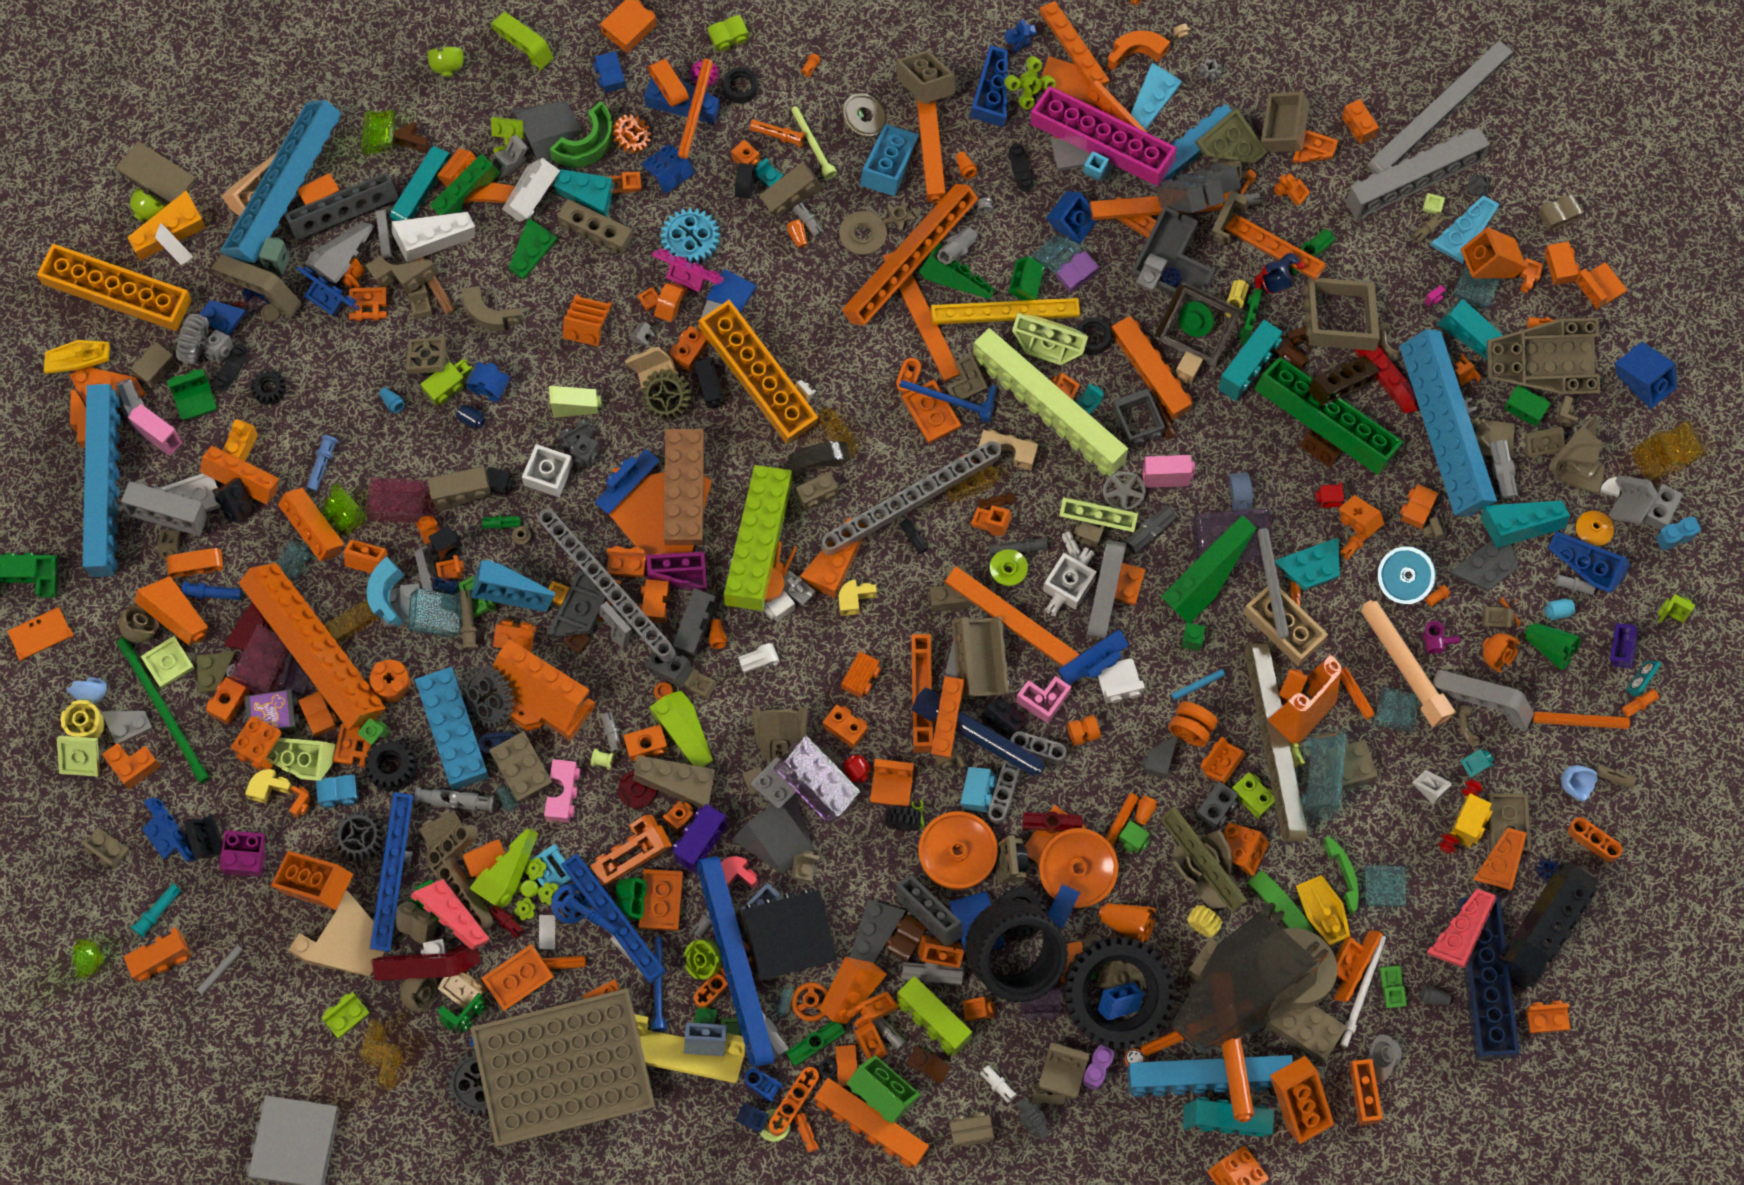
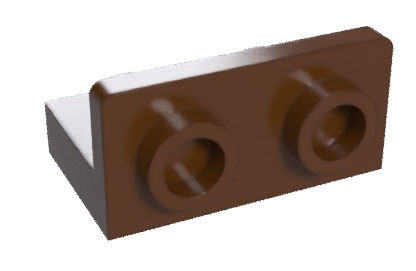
M1312 429L1305 435L1300 444V447L1328 467H1331L1336 458L1343 452Z

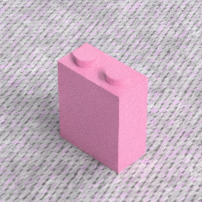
M142 404L130 412L128 418L136 432L167 455L171 456L183 443L175 428Z
M1191 455L1145 457L1142 469L1145 488L1189 486L1190 480H1193V473H1195V462L1191 461Z

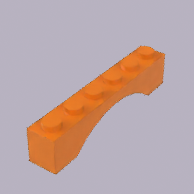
M911 634L912 707L917 695L925 687L932 690L931 634ZM913 711V753L931 752L933 745V720L931 722Z

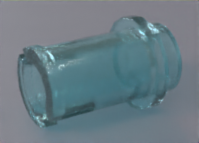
M505 785L498 787L494 791L502 803V809L508 812L516 807V800L512 799Z
M782 989L779 1005L776 1006L778 1014L788 1016L792 1011L790 1007L794 991Z

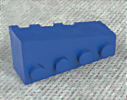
M990 45L969 114L970 118L1004 127L1007 119V88L1004 84V80L1007 77V50Z
M651 77L644 95L645 107L688 117L696 87L679 78L688 93L689 100L671 107ZM705 92L698 120L715 124L720 110L718 98Z

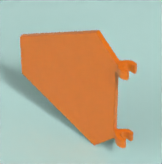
M620 467L614 468L612 471L616 473ZM665 472L646 476L609 514L634 546L642 548L647 555L693 552L694 545H665L664 543ZM704 476V509L712 480Z

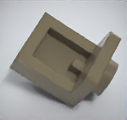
M1483 606L1482 626L1511 628V624L1514 621L1512 608Z

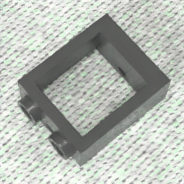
M1148 388L1113 400L1112 409L1128 446H1140L1146 440H1157L1162 437L1165 426ZM1146 404L1156 428L1132 436L1122 411Z

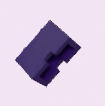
M1616 623L1613 637L1614 642L1610 655L1612 666L1633 669L1639 633L1636 625Z

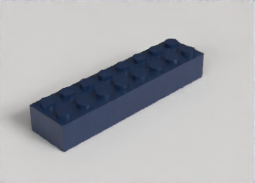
M1499 895L1496 896L1497 899L1466 968H1464L1475 1061L1516 1058L1520 1054L1509 967L1498 960L1506 947ZM1470 897L1458 899L1456 902L1457 915Z

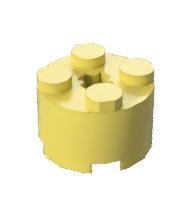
M87 700L73 701L65 711H62L61 726L68 736L98 739L101 737L105 726L104 717L91 702Z

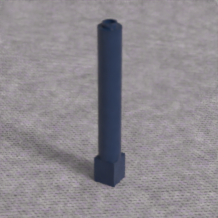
M925 687L917 695L912 711L931 722L933 719L937 720L941 695ZM959 711L956 732L1033 777L1042 774L1045 768L1043 759Z

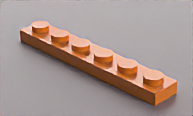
M1056 1L1040 7V14L1089 86L1096 80L1103 86L1108 85L1109 78Z
M1234 214L1225 226L1226 232L1277 260H1280L1287 253L1295 254L1300 262L1305 264V267L1299 270L1297 265L1293 263L1290 267L1315 281L1326 268L1325 262L1237 214Z

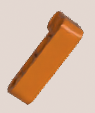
M743 941L745 952L750 954L749 945ZM751 954L750 958L748 959L749 966H751L753 963ZM724 967L696 991L694 1001L697 1007L709 1009L729 988ZM715 981L723 983L720 989H714L712 984ZM700 996H702L703 998L706 997V998H707V1002L705 1003L704 1001H702V1002L700 1003V998H699V997H700Z

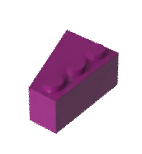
M704 552L647 555V579L669 581L670 586L693 591L695 588L707 592Z

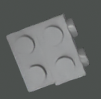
M419 584L400 585V588H393L390 592V605L404 621L400 626L423 624L422 618H426L425 607H422V600H425V594ZM383 618V626H384V628H385V627H397V626H396L395 624H393V623L388 624V623L385 621V619Z

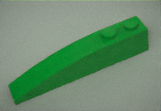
M1242 515L1182 574L1161 598L1187 623H1191L1217 597L1257 528Z

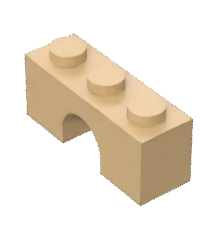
M983 430L978 447L990 441L998 442L1001 446V451L1009 450L1014 454L1013 466L1032 471L1038 444L1029 439H1017L1013 435H1001L994 430ZM987 450L991 455L996 454L994 450Z

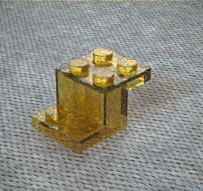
M1690 421L1683 422L1671 431H1658L1630 450L1644 478L1651 482L1665 473L1681 471L1706 454Z
M371 1018L359 1058L365 1065L381 1068L377 1084L382 1090L391 1091V1088L395 1087L398 1075H395L397 1067H401L403 1063L402 1052L396 1045L384 1042L386 1036L384 1026L379 1020Z

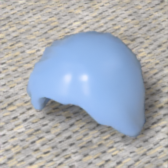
M90 677L87 681H73L71 687H68L66 690L76 700H87L94 705L105 696L107 683L100 678Z
M1581 765L1569 766L1560 778L1561 786L1566 793L1581 802H1585L1589 798L1590 793L1595 788V783L1598 781L1597 773L1593 769Z

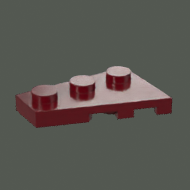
M253 602L250 603L224 643V647L262 654L269 623Z

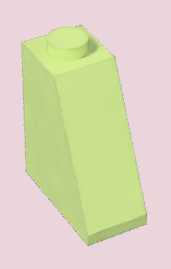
M549 386L550 405L554 418L598 414V407H602L601 396H597L596 389Z

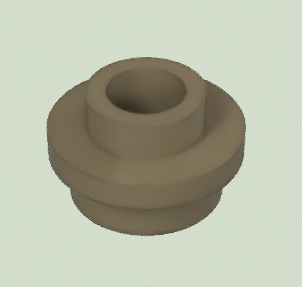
M524 526L515 528L512 532L513 541L518 545L527 544L531 539L530 530ZM519 533L525 534L523 537H518Z

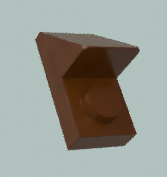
M416 122L391 133L393 143L425 153L430 148L428 139L422 135H416L418 131Z
M1319 321V322H1317V323H1318V329H1321V327H1322V322ZM1307 326L1286 332L1285 337L1294 346L1301 344L1305 340L1311 353L1313 346L1309 345L1308 336H1305Z
M917 1046L906 1062V1065L939 1084L943 1082L951 1068L936 1054L933 1053L931 1055Z

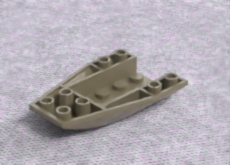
M1598 318L1558 319L1487 340L1488 378L1558 394L1600 393V374H1595L1594 337L1599 336Z

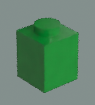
M1186 622L1181 647L1200 651L1206 626Z

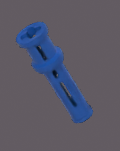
M184 581L182 585V593L186 598L187 596L198 597L202 600L205 597L238 601H241L242 588L207 586L203 582L193 584L188 583V581Z

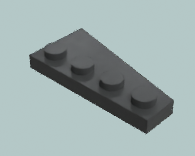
M868 899L850 958L875 963L889 937L895 931L900 918H903L906 910Z

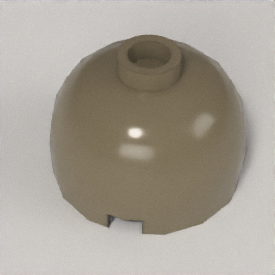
M130 605L122 611L118 626L120 633L127 640L134 643H144L150 640L159 628V621L139 605Z
M405 979L400 985L402 1003L413 1012H427L436 997L431 998L434 988H438L437 979Z

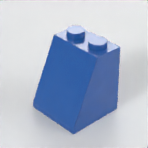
M1643 342L1634 346L1615 363L1616 375L1650 410L1678 388L1675 363Z

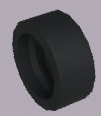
M744 67L731 69L723 80L725 96L730 101L739 104L747 103L754 99L758 89L756 75ZM736 78H746L751 82V88L744 93H736L730 89V83Z
M739 163L735 181V197L751 198L755 175V166L753 164Z
M1091 317L1085 319L1079 324L1077 330L1083 333L1087 328H1098L1104 333V340L1098 345L1086 343L1084 353L1088 355L1101 354L1107 350L1110 344V327L1100 318Z

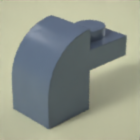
M1248 473L1228 474L1233 517L1252 515L1253 492Z

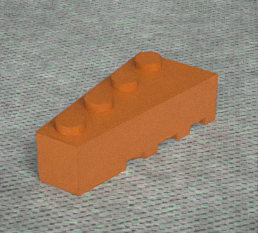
M858 524L860 528H866L865 524ZM849 532L842 533L845 538L851 537ZM863 538L833 555H826L821 550L800 575V578L812 589L836 598ZM829 541L826 544L828 547L835 546L834 542Z

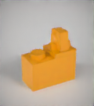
M236 419L232 424V429L228 435L229 438L222 451L246 461L258 437V433L254 425Z

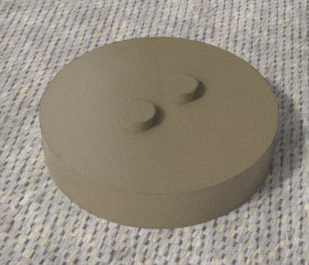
M1287 928L1273 933L1265 940L1256 956L1255 975L1262 991L1275 1003L1291 1009H1306L1323 1001L1332 989L1337 978V962L1331 948L1321 937L1308 930Z

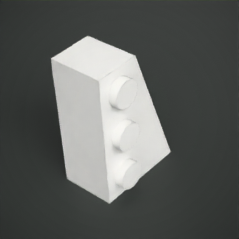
M544 158L527 165L502 210L519 222L529 219L534 212L533 209L540 202L560 170Z

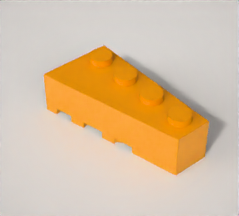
M186 190L127 238L139 261L165 249L155 238L161 223L178 241L205 229L206 226Z

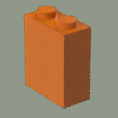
M639 0L623 1L600 23L601 33L626 53L631 51L657 26L654 12L645 9Z

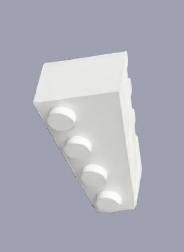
M468 212L393 221L392 234L406 262H410L475 238V225Z

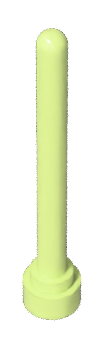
M792 107L791 111L802 131L805 132V137L822 166L821 173L824 179L829 180L835 177L838 173L837 170L827 162L798 107Z

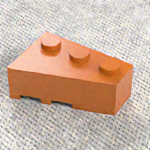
M176 927L170 930L171 934L163 939L162 936L155 938L156 943L147 947L143 945L124 956L131 977L136 982L147 981L151 978V975L157 972L158 974L165 973L169 970V967L175 964H185L188 962V958L192 957L184 936Z

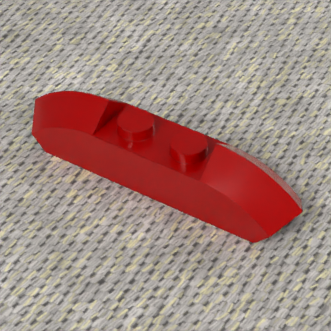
M1378 346L1376 351L1354 349L1359 358L1365 355L1380 370L1376 376L1377 381L1402 412L1409 413L1418 410L1419 406L1413 388Z

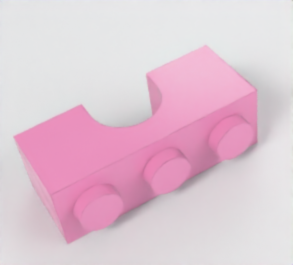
M552 760L550 779L552 783L562 785L564 791L558 797H547L544 813L546 821L569 823L570 817H574L575 806H572V801L576 799L578 790L575 787V781L580 778V768H578L576 762Z

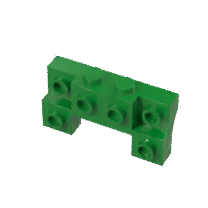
M5 553V555H0V589L1 583H36L35 595L38 598H57L59 559L56 555H35L33 553H24V555Z

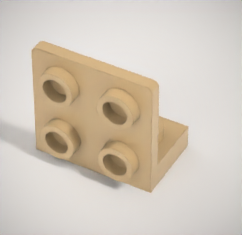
M659 347L649 348L646 352L632 355L629 359L625 360L626 365L638 373L641 388L645 387L643 382L648 381L647 376H653L654 371L659 373L661 369H664L666 374L667 370L671 369V375L676 372L673 358ZM661 380L655 382L652 389L659 387Z

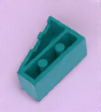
M558 169L560 171L556 176L554 184L557 194L605 217L608 216L614 189L611 177Z

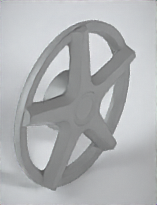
M1125 471L1112 474L1106 480L1103 487L1105 501L1111 507L1125 510L1137 507L1143 501L1146 493L1144 482L1138 474ZM1131 476L1126 483H1122L1117 477ZM1112 480L1117 489L1106 493L1107 486ZM1136 480L1142 486V493L1132 489ZM1118 496L1121 499V507L1112 504L1108 498ZM1131 496L1140 498L1136 504L1127 507L1128 498Z

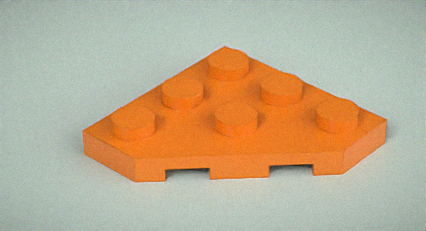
M91 367L69 375L85 404L87 385L110 384L119 396L115 385L123 380L131 379L138 397L146 395L136 377Z

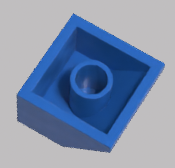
M1066 191L1046 217L1047 221L1056 231L1078 244H1081L1097 222V220H1092L1088 201L1080 192Z

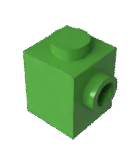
M1130 820L1120 834L1118 841L1124 844L1123 847L1127 851L1138 854L1141 849L1144 851L1149 845L1150 841L1148 838L1150 833Z

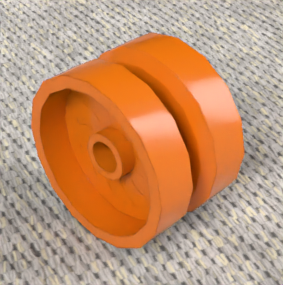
M1187 701L1180 702L1175 712L1177 716L1172 717L1168 725L1169 731L1177 738L1191 745L1205 747L1211 736L1209 732L1214 731L1218 719L1210 711L1197 704Z

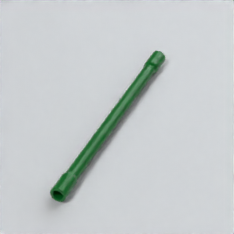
M124 637L120 638L116 642L124 657L127 658L191 766V770L199 784L205 783L210 779L209 775L188 744L136 656L129 640Z

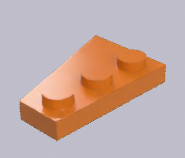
M1507 828L1473 880L1512 891L1527 833Z

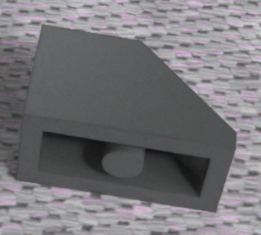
M1173 737L1150 749L1148 756L1144 755L1141 764L1142 767H1145L1143 773L1166 779L1177 738Z

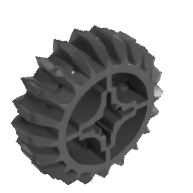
M361 810L359 815L356 811H353V816L351 817L346 813L347 819L339 818L341 825L335 824L334 826L338 830L332 832V835L336 837L332 839V843L337 844L334 849L339 851L340 857L345 856L346 861L352 858V861L357 863L358 858H360V861L364 863V857L366 856L369 860H372L370 854L374 853L377 856L379 853L376 848L383 849V845L379 842H385L386 840L382 836L386 834L385 830L381 829L383 827L382 822H378L379 818L377 816L372 818L371 812L365 816L364 810ZM356 823H366L370 826L368 828L367 826L359 828L356 826ZM350 827V835L343 840L346 830ZM355 830H357L358 834H361V840L363 843H361L360 840L357 839V834ZM374 833L372 842L367 846V839ZM359 845L362 850H351L347 847Z

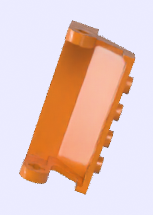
M510 639L498 653L493 664L494 671L499 669V675H505L504 681L510 682L508 688H513L510 695L515 696V698L511 699L515 706L511 707L514 713L510 714L511 721L526 731L540 729L545 724L571 741L596 705V702L589 698L585 700L590 690Z

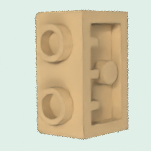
M467 970L456 976L444 977L437 988L463 1009L467 1007L477 993L483 995L487 992L484 984L480 980L468 975Z

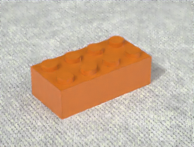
M288 850L271 887L287 896L336 910L350 884L353 873L338 864Z
M1306 1056L1270 1075L1286 1127L1299 1144L1334 1125L1318 1071Z

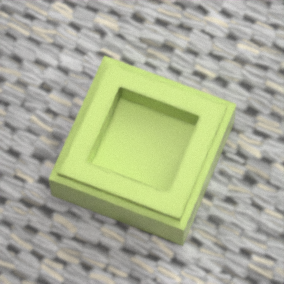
M1427 193L1422 211L1436 214L1438 211L1441 212L1445 198Z

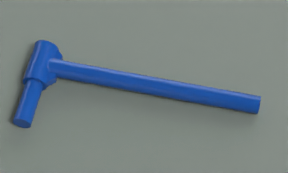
M901 380L899 384L901 388L978 412L983 422L991 421L997 387L994 385L990 386L987 401L978 405Z

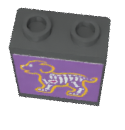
M291 689L245 696L247 721L250 717L254 716L280 731L293 729L294 732L298 731V725H301L299 713L296 714V707L299 706L298 696L294 695Z

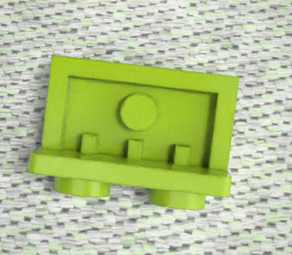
M1674 594L1671 599L1667 598L1657 613L1660 616L1657 622L1661 623L1668 615L1684 623L1693 611L1695 604L1688 598Z

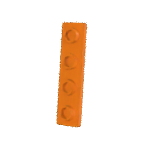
M1368 931L1361 945L1351 937L1345 938L1335 957L1337 962V978L1342 981L1334 996L1335 1000L1348 1002L1353 996L1354 989L1361 980L1366 966L1370 963L1371 956L1379 945L1383 933L1380 931Z

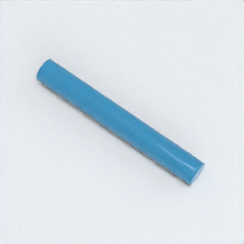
M1220 669L1172 693L1171 697L1175 701L1225 676L1223 669Z

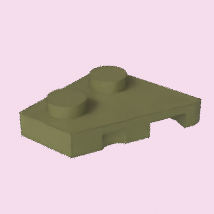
M234 651L197 655L199 694L217 692L218 684L226 677V670L235 658Z

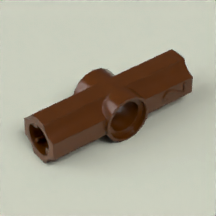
M1281 337L1283 341L1277 349H1273L1271 352L1272 356L1282 357L1301 371L1309 359L1295 349L1293 343L1288 338Z

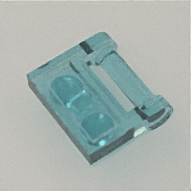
M1055 234L1031 257L1044 267L1049 268L1053 273H1057L1060 270V266L1073 254H1077L1081 248L1076 242ZM1066 249H1068V250H1067L1064 254H1062L1056 261H1054L1061 253H1063Z

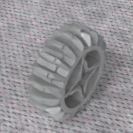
M192 313L183 323L176 346V357L183 363L195 364L199 360L203 351L201 344L207 338L209 322L206 317Z

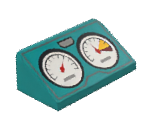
M1645 661L1625 690L1634 697L1639 696L1660 667L1661 662Z

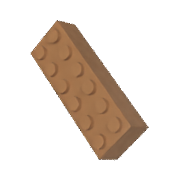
M665 429L664 543L665 545H703L704 430Z

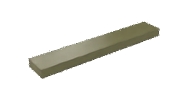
M1172 807L1160 819L1231 913L1236 912L1247 902V899L1176 807Z

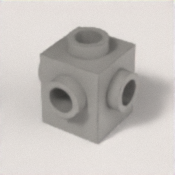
M215 330L201 344L205 357L221 363L228 357L234 347L230 336L218 330Z

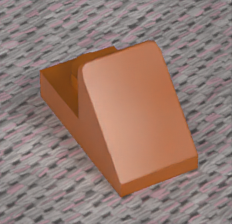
M872 1021L854 1031L856 1040L867 1060L874 1055L880 1059L888 1055Z

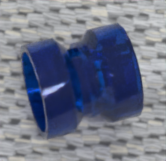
M1175 267L1166 268L1162 273L1163 282L1174 288L1178 287L1181 283L1180 271Z

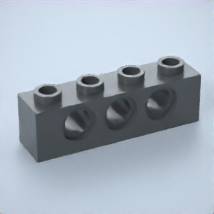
M913 875L896 884L897 900L946 947L962 938L961 921Z

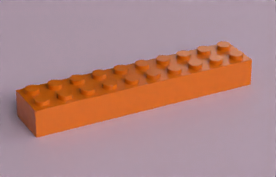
M277 563L249 568L239 581V585L347 729L361 727L369 718L376 721L386 707L328 632L325 625L321 623L314 611L306 603L303 596L293 586V583L287 578L281 567Z

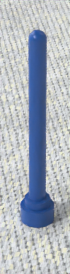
M657 936L654 940V956L662 965V938ZM662 976L654 981V1017L650 1022L651 1031H666V1021L662 1017Z

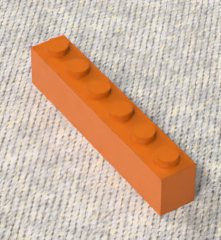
M1128 316L1111 327V335L1155 398L1165 407L1169 418L1173 421L1190 411L1193 402L1191 396L1183 391L1179 379L1173 377L1171 368L1161 360V354L1157 349L1154 350L1150 338L1142 333L1138 321Z
M829 1078L826 1079L814 1097V1101L817 1102L816 1106L824 1112L829 1110L833 1113L832 1117L840 1123L845 1121L850 1125L849 1128L858 1135L860 1132L867 1136L866 1140L874 1146L877 1144L884 1147L883 1151L891 1157L897 1156L901 1159L900 1163L909 1169L911 1166L916 1169L929 1149L928 1144L895 1122L892 1124L886 1121L876 1109L870 1107L867 1103Z

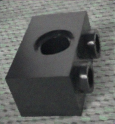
M449 525L428 536L440 562L452 560L454 555L459 556L462 554L461 547L463 545L460 541L461 539L456 530L452 531Z

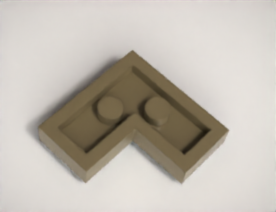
M972 354L954 362L961 380L945 387L950 396L965 399L987 388Z

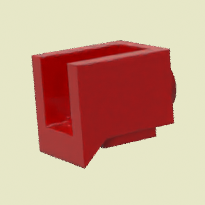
M1342 481L1337 486L1335 484L1322 485L1318 491H1315V502H1319V508L1342 506V502H1344Z

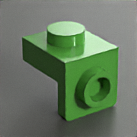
M369 718L358 731V734L369 744L373 745L379 737L385 739L390 732L386 730L387 725L380 719L375 721Z

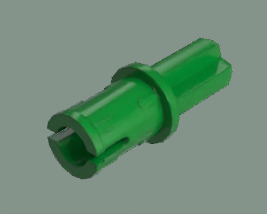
M499 515V517L482 518L484 520L482 521L483 529L500 528V530H503V528L519 527L521 525L519 516L503 517Z

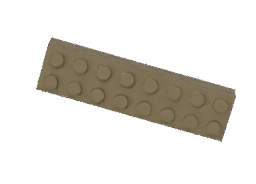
M1210 937L1190 967L1187 975L1210 989L1209 979L1211 974L1231 972L1235 1004L1250 999L1254 1009L1246 1012L1247 1015L1323 1064L1347 1026L1316 1006L1306 1009H1291L1275 1003L1260 988L1255 975V966Z

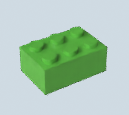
M876 1055L860 1065L846 1083L855 1094L860 1095L870 1107L876 1109L883 1119L892 1124L906 1114L921 1095Z

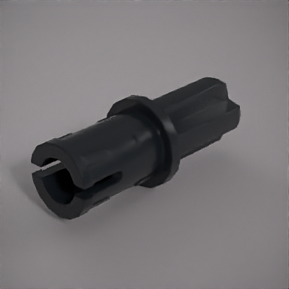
M904 519L900 523V527L908 537L907 541L912 543L919 555L926 552L929 548L921 538V533L917 532L909 519Z

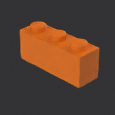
M1373 1060L1352 1061L1349 1065L1359 1126L1378 1124L1383 1120Z

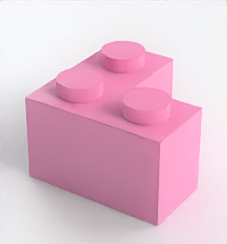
M1055 676L1044 691L1028 680L1018 693L1016 702L1048 724L1070 695L1071 686Z

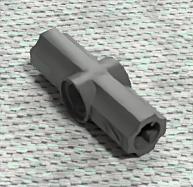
M1165 505L1152 518H1147L1139 526L1138 530L1125 541L1127 548L1136 555L1148 543L1154 542V539L1157 536L1160 537L1164 529L1177 519L1174 510Z

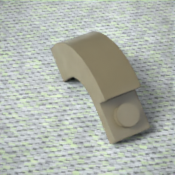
M480 286L462 288V297L466 311L470 318L479 326L492 331H505L504 324L513 326L523 322L520 308L500 311L492 310L483 303Z

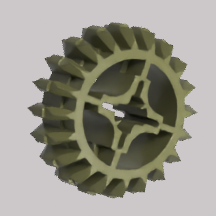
M661 369L659 373L654 371L653 376L648 375V381L643 382L645 387L640 390L642 393H645L641 396L642 400H646L643 406L649 405L650 408H648L647 412L655 411L654 417L659 413L660 419H664L665 414L668 420L672 418V414L676 418L679 416L678 412H685L683 407L687 408L689 406L686 401H690L691 397L686 394H689L691 389H685L689 382L683 383L682 381L685 377L681 376L678 378L679 372L676 371L671 375V369H668L666 374L665 370ZM661 380L660 390L652 393L654 383ZM668 381L674 383L677 389L671 388ZM665 391L671 395L666 398V395H662V393ZM680 395L678 405L671 408L672 398ZM654 400L661 401L663 407L659 406Z

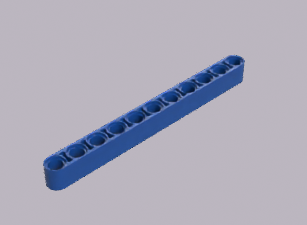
M718 856L698 859L696 864L717 945L720 949L724 971L750 1065L754 1068L773 1064L774 1054L721 861Z

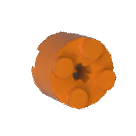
M384 660L374 665L369 677L370 685L377 697L383 702H399L400 699L410 692L411 679L401 662Z

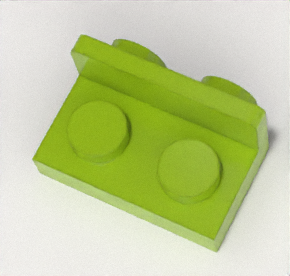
M354 993L344 995L339 1000V1004L335 1007H329L323 1013L324 1016L321 1017L338 1040L370 1015L369 1011Z

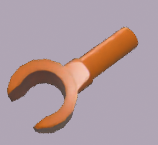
M1252 169L1248 170L1244 175L1247 181L1239 192L1240 194H1244L1248 186L1256 180V173Z

